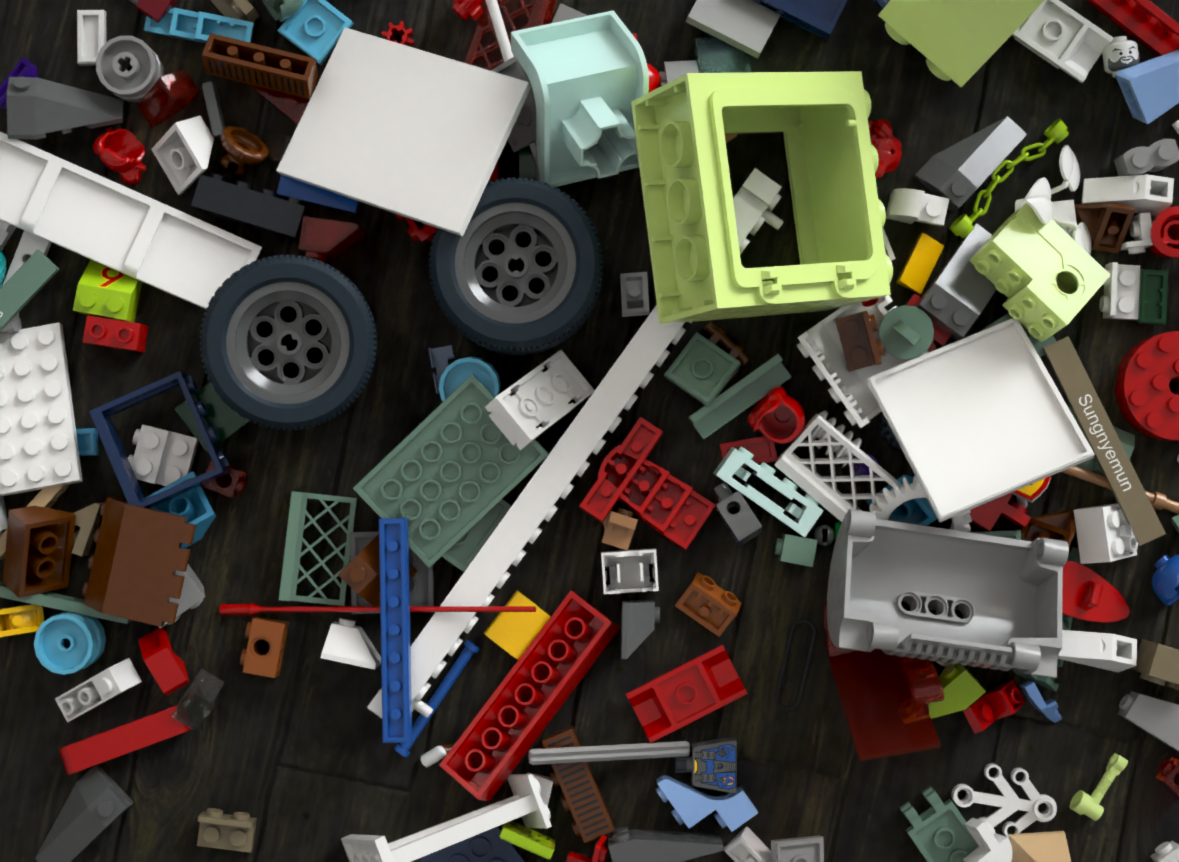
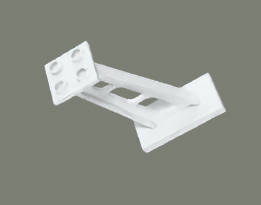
M515 774L507 778L514 796L390 843H387L385 836L350 834L341 838L349 862H411L519 817H522L526 828L547 829L552 827L549 820L551 815L547 805L542 801L540 796L541 787L538 780L533 777V774Z

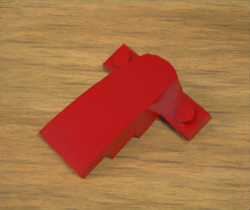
M640 417L623 443L611 450L604 458L598 471L597 481L579 507L603 523L616 502L619 501L657 532L686 551L716 505L693 491V488L671 476L669 471L646 460L663 435V431Z

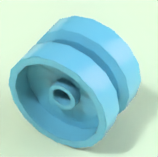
M469 356L458 359L447 366L440 377L439 392L441 400L444 402L472 374L496 397L500 394L501 389L499 373L491 363L483 358Z
M66 611L50 617L41 624L35 635V653L42 666L51 672L62 675L75 673L89 667L100 658L104 652L106 636L98 618Z

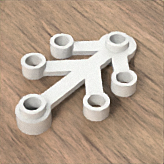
M994 763L985 766L984 775L995 783L1003 796L976 792L966 784L956 785L951 792L952 800L960 807H969L972 803L1001 807L990 816L979 818V820L990 823L993 828L1017 810L1028 811L1016 822L1008 821L1003 825L1002 832L1008 838V827L1015 826L1016 831L1014 834H1020L1022 830L1036 820L1040 822L1052 820L1057 812V805L1054 799L1048 795L1039 794L1029 780L1027 771L1022 768L1013 769L1010 776L1014 783L1021 785L1030 800L1018 798L1003 777L1001 768ZM995 767L997 774L990 777L989 770ZM1018 772L1024 773V778L1021 781H1017L1015 778ZM960 790L966 791L964 799H958L957 795ZM1041 803H1045L1047 806L1044 812L1038 811V806Z

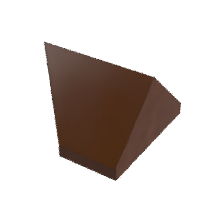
M1110 203L1074 205L1079 223L1084 222L1089 230L1092 250L1119 254L1135 213V207Z
M1075 509L1031 517L1026 527L1021 529V540L1033 542L1036 538H1048L1067 541L1068 546H1070L1075 534L1073 511Z

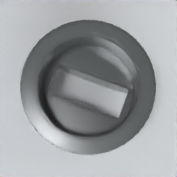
M821 524L814 529L813 539L818 540V545L828 546L834 541L835 532L831 526ZM822 529H827V542H822Z

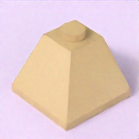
M1064 831L1009 834L1012 846L1011 862H1071Z

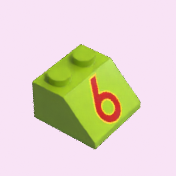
M90 260L78 283L73 311L135 323L142 281Z

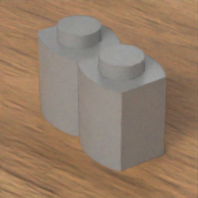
M1162 139L1148 147L1132 148L1114 160L1118 176L1142 175L1146 172L1163 170L1179 160V150L1175 139Z

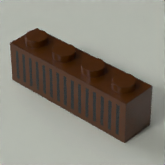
M210 33L202 53L206 74L307 99L311 98L318 79L315 58Z
M571 725L543 737V745L539 749L581 747ZM588 762L551 764L553 767V771L550 772L555 787L561 786L564 796L560 797L566 813L571 811L575 821L571 822L576 837L582 836L584 843L614 831V823Z

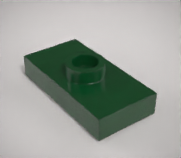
M1140 270L1139 309L1136 324L1166 325L1167 270Z

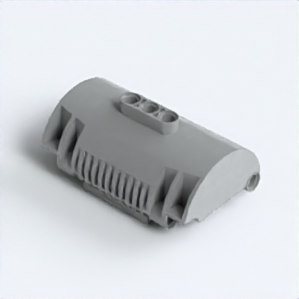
M849 509L841 523L830 565L827 592V623L831 641L834 646L844 649L866 652L881 649L888 655L906 656L952 664L957 663L1002 671L1016 668L1024 674L1057 678V659L1062 649L1063 566L1068 559L1067 541L1048 538H1036L1032 542L876 519L875 513ZM902 601L909 605L910 611H906L902 607ZM928 605L935 608L937 615L930 613ZM955 609L962 613L963 619L956 616Z

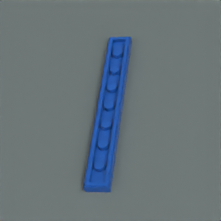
M408 518L379 519L383 743L412 742Z

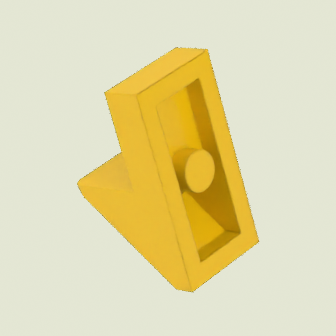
M30 604L1 608L0 637L36 632L44 622L43 606Z

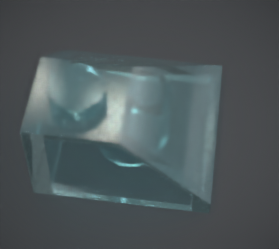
M716 37L694 39L699 73H751L750 54Z

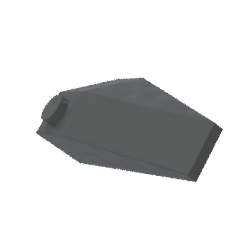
M1007 116L933 155L914 177L933 195L948 198V209L954 212L980 187L1023 140L1027 133Z

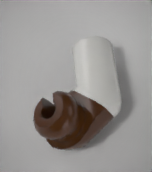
M455 743L436 746L420 757L422 764L428 768L440 761L448 754Z

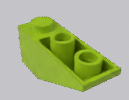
M957 663L949 664L934 681L926 683L922 687L921 692L913 699L905 701L900 710L897 711V714L905 726L965 710L986 691L964 665Z

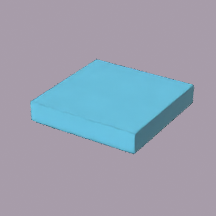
M303 0L302 7L298 13L285 20L277 31L306 55L315 58L316 63L321 66L334 50L344 27L350 29L354 23L326 0Z

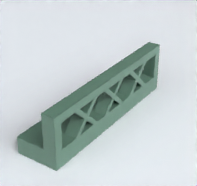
M779 354L716 397L709 408L704 406L688 417L703 440L762 399L772 387L781 385L791 378V375L781 363L783 359Z

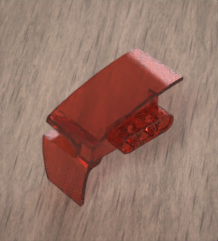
M826 597L823 613V627L827 636V640L824 641L859 760L864 761L940 748V741L932 723L928 705L944 701L943 687L933 661L888 655L881 649L866 652L834 646L829 635Z

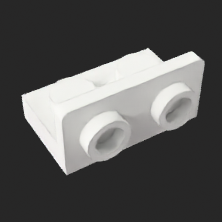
M1117 262L1106 264L1105 270L1110 276L1102 284L1104 285V296H1101L1099 303L1100 311L1103 312V319L1137 320L1140 265H1121Z

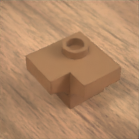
M619 507L617 512L610 511L603 521L604 535L601 542L628 551L638 519L632 517L634 512Z

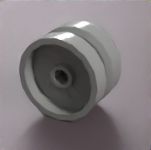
M118 36L110 39L101 47L96 58V72L100 82L118 98L127 102H142L151 98L160 89L164 80V67L160 57L143 40L134 36Z

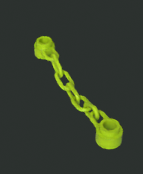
M1061 119L1056 120L1044 131V135L1048 138L1044 143H1035L1024 147L1021 150V155L1013 161L1004 160L992 172V181L987 188L978 193L973 207L974 213L970 217L966 214L961 215L950 225L949 229L961 238L968 236L974 229L972 223L988 211L992 198L991 192L996 185L1003 182L1013 172L1014 166L1022 160L1031 161L1045 155L1046 148L1053 142L1058 144L1064 140L1069 134L1065 123ZM1039 147L1038 152L1041 153L1028 157L1029 153L1026 152L1027 150ZM1007 164L1006 168L1009 170L1002 177L999 175L995 176ZM982 195L984 198L988 197L984 210L982 208L977 209Z

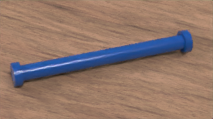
M465 641V648L428 701L427 705L433 709L430 716L426 718L420 714L412 725V742L396 744L394 747L402 756H409L411 753L409 749L474 652L477 653L480 648L473 642Z

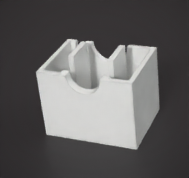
M655 548L601 552L604 594L659 591ZM649 564H653L652 578H654V581L650 582ZM608 566L610 570V585L606 584L607 571H605V567Z

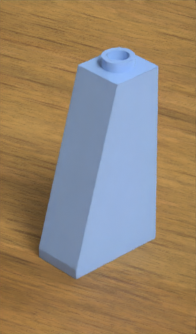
M1179 49L1115 73L1132 117L1141 122L1149 124L1179 103Z

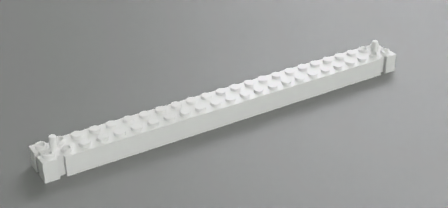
M756 168L733 198L740 255L750 242L746 239L748 234L750 233L754 236L764 221L777 230L784 223L783 220L771 213L782 197L778 194L782 187ZM657 305L440 606H488L495 597L491 594L495 587L500 589L511 575L507 572L511 564L517 566L527 553L523 550L526 543H534L542 532L539 525L544 519L548 522L558 509L554 504L559 497L565 499L574 486L570 484L576 474L579 477L583 475L590 465L586 461L591 453L598 454L606 443L602 439L607 431L613 433L622 419L618 415L623 408L629 411L638 398L634 394L640 386L644 389L654 376L650 372L654 365L658 367L662 365L670 353L666 350L669 344L676 345L686 330L682 327L685 322L659 324ZM435 612L412 644V711L415 709L426 718L432 713L433 709L421 701V698L431 686L427 681L431 676L436 679L447 664L443 659L447 654L452 657L463 642L459 638L464 631L468 634L479 618L475 616L477 612ZM382 688L367 707L380 718H382Z

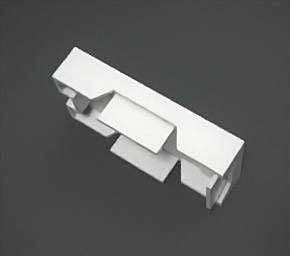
M560 350L496 396L485 408L488 412H492L489 417L513 446L517 443L519 450H522L554 423L583 403L595 390L564 352ZM546 366L548 370L543 373L542 370ZM572 399H574V401H575L576 403L574 404V403L572 402V403L569 404L568 402H570ZM539 424H542V425H543L542 427H539L538 429L536 428Z

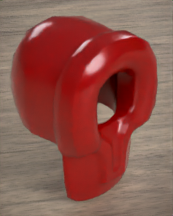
M777 385L772 387L753 408L747 417V422L753 427L754 432L758 429L768 440L787 444L794 441L802 433L805 426V413L801 404L787 395L783 387Z

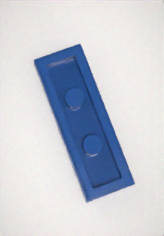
M283 175L280 177L277 195L289 196L304 202L354 214L357 213L359 204L357 200Z

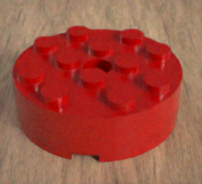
M1172 331L1148 337L1133 346L1126 353L1118 367L1117 383L1115 386L1117 404L1127 422L1143 435L1165 441L1179 440V331ZM1171 380L1176 382L1175 394L1169 388Z

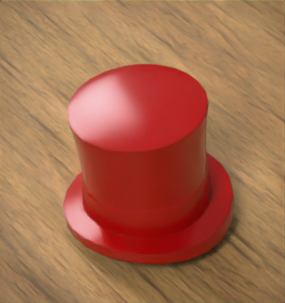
M1179 206L1163 210L1152 222L1150 238L1153 245L1148 248L1157 256L1179 258Z

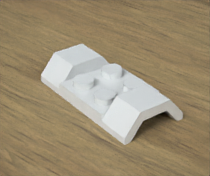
M1044 0L1012 34L1016 41L1081 83L1084 82L1090 69L1102 54L1103 48L1113 40L1112 36L1059 0Z

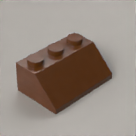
M39 506L9 510L2 583L18 598L68 587L76 521L74 513Z

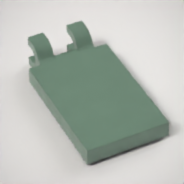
M931 786L922 792L931 805L926 811L918 815L909 802L900 807L905 817L911 823L906 832L927 862H964L963 859L979 847L965 826L967 822L950 799L943 803Z

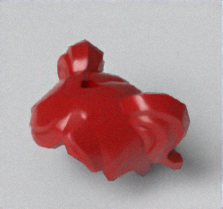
M883 119L868 122L871 144L876 148L879 159L878 168L875 173L876 180L881 179L885 173L893 172L899 165L902 156L901 142L892 135L890 123Z
M112 127L106 129V133L98 136L94 141V153L99 155L102 162L108 168L118 172L120 179L124 183L130 185L138 184L141 181L142 171H146V165L141 163L145 155L144 145L137 140L134 134L126 129L113 130Z

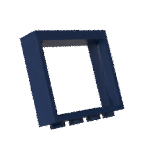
M182 371L176 372L89 411L128 504L150 509L229 473L226 467L230 465L225 452L223 450L220 451L216 443L219 440L218 434L213 425L209 426L205 416L208 415V411L203 401H198L194 391L198 389L191 375L188 376ZM181 386L215 469L145 499L110 416Z

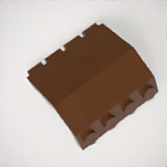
M107 497V500L102 503L100 509V516L103 517L101 527L97 528L94 542L97 543L95 554L91 555L88 568L91 570L90 577L83 587L84 605L103 614L160 627L164 626L165 622L175 623L179 604L169 600L170 598L180 599L185 577L175 573L176 570L186 572L191 550L181 546L182 543L192 545L196 525L187 523L188 517L128 504L125 502L126 498Z

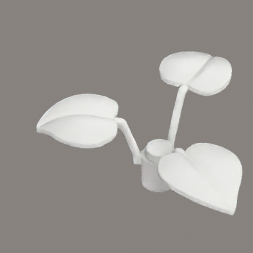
M1068 144L1062 148L1059 158L1060 172L1064 179L1062 184L1051 189L1046 178L1038 179L1024 199L1016 200L1015 212L1027 203L1034 210L1042 224H1049L1053 214L1051 195L1069 187L1071 192L1076 191L1080 182V168L1077 158ZM1052 219L1058 225L1072 228L1074 231L1072 239L1091 256V236L1084 222L1077 225L1073 222Z

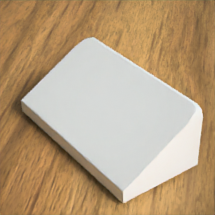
M745 827L724 847V851L734 862H771V851L749 827Z

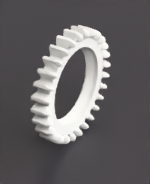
M915 475L912 484L903 477L902 487L897 485L896 482H892L894 491L891 492L887 488H883L885 498L879 495L875 496L877 505L870 504L869 509L870 512L875 513L876 519L888 520L891 513L902 503L915 498H927ZM968 510L952 517L950 530L970 532L969 523L972 522L971 511Z

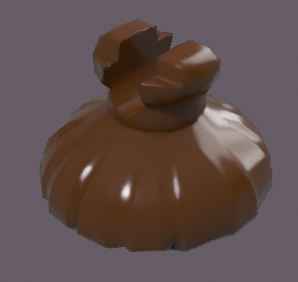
M228 126L221 133V142L227 154L221 158L220 164L225 168L228 167L230 162L238 164L235 170L236 174L242 175L246 169L245 164H259L268 157L269 151L266 144L256 134L249 132L247 129Z

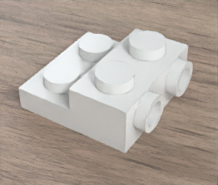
M142 424L141 429L137 428L133 436V444L137 445L135 453L128 457L136 479L167 486L191 472L199 438Z

